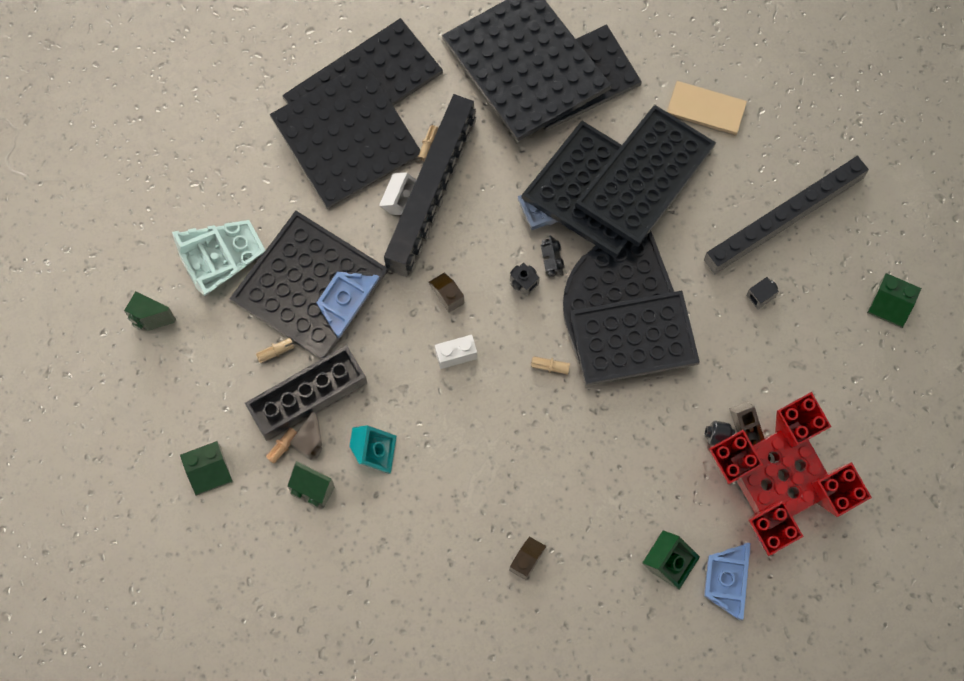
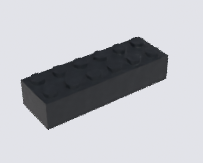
M345 345L245 402V405L265 440L268 441L308 418L312 412L317 413L367 384V379L348 346Z

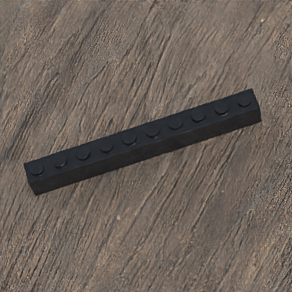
M857 155L706 252L705 263L714 275L864 179L869 169Z

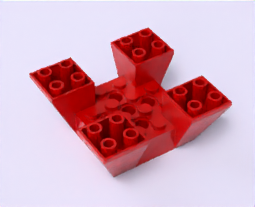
M812 392L777 410L775 433L752 445L745 431L741 430L708 449L727 484L737 481L754 511V514L748 521L768 556L804 537L793 518L794 515L817 503L834 516L839 517L872 498L852 462L827 472L809 439L832 426ZM769 453L774 456L773 463L768 460ZM796 461L801 465L800 471L795 468ZM779 471H782L784 474L783 481L778 478ZM762 480L767 482L768 487L766 490L761 487ZM789 488L794 491L793 498H790L788 495Z

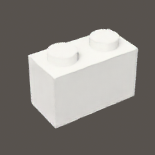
M394 173L379 206L391 215H402L416 179L408 173Z
M472 335L435 345L440 369L477 359V350Z

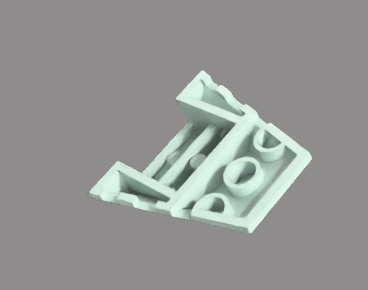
M250 220L226 223L224 226L215 227L213 225L207 226L204 229L196 230V228L185 232H172L180 258L196 289L204 296L265 252V248Z

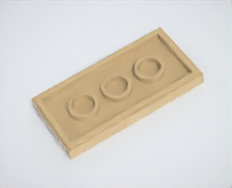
M676 81L667 112L678 119L737 135L747 101Z

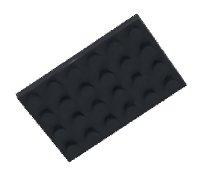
M607 24L576 38V40L610 82L611 89L543 127L545 131L642 84L641 79Z
M682 290L573 310L569 313L585 386L699 365L700 363Z

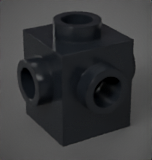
M524 262L520 266H515L510 272V285L516 291L520 290L525 296L539 285L540 277L537 275L536 270L530 265L527 266Z

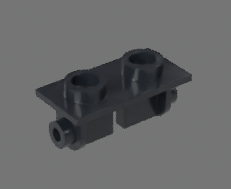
M550 235L549 239L542 240L541 244L543 258L550 256V259L544 260L545 272L549 277L555 276L556 272L563 276L565 265L560 257L561 245L558 240Z

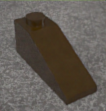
M745 402L729 408L737 432L744 430L752 445L765 439L755 406Z

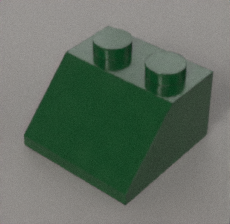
M885 273L867 313L903 328L922 288Z
M135 291L124 309L128 316L127 319L132 322L131 325L139 330L144 328L149 331L176 321L169 307Z
M218 441L180 454L186 475L196 496L233 482Z
M298 461L294 464L287 485L292 496L298 499L303 497L308 500L307 503L316 508L318 506L325 507L335 488L331 478Z
M663 530L642 564L653 574L680 590L700 556L680 536Z

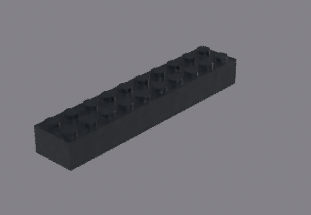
M453 94L384 255L385 267L393 273L407 277L409 272L414 270L416 263L414 259L416 255L419 256L421 253L422 240L426 239L429 234L428 226L430 222H434L436 207H440L443 200L441 195L444 190L448 189L450 180H448L449 176L454 174L457 166L455 162L457 158H461L463 153L462 145L464 142L467 143L470 136L468 131L470 127L475 125L476 109L474 108L473 100Z

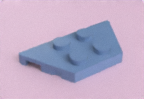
M337 272L316 302L338 338L341 337L379 281L378 275L364 276L359 273Z
M745 543L744 545L709 555L707 562L704 597L741 621L744 619L751 543Z

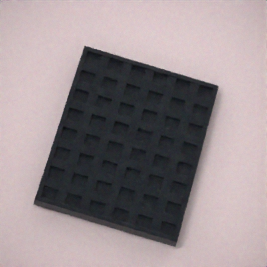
M505 0L442 35L446 45L517 142L611 89L610 82L546 0Z

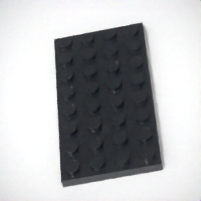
M399 18L283 94L282 97L289 104L365 61L394 106L441 75L443 69L405 22Z
M654 104L577 200L575 207L638 247L715 147L716 142Z

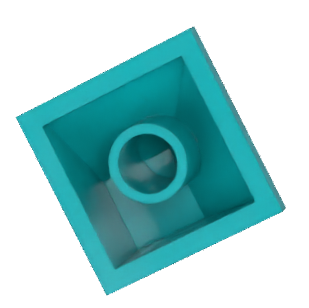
M368 425L352 427L349 446L358 463L388 474L391 473L397 436Z

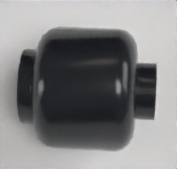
M713 421L710 426H706L704 436L707 437L708 443L714 446L734 435L735 430L732 429L730 423Z

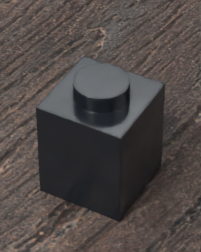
M766 277L751 287L746 296L757 309H760L776 298L779 292L778 286L773 280L770 281Z

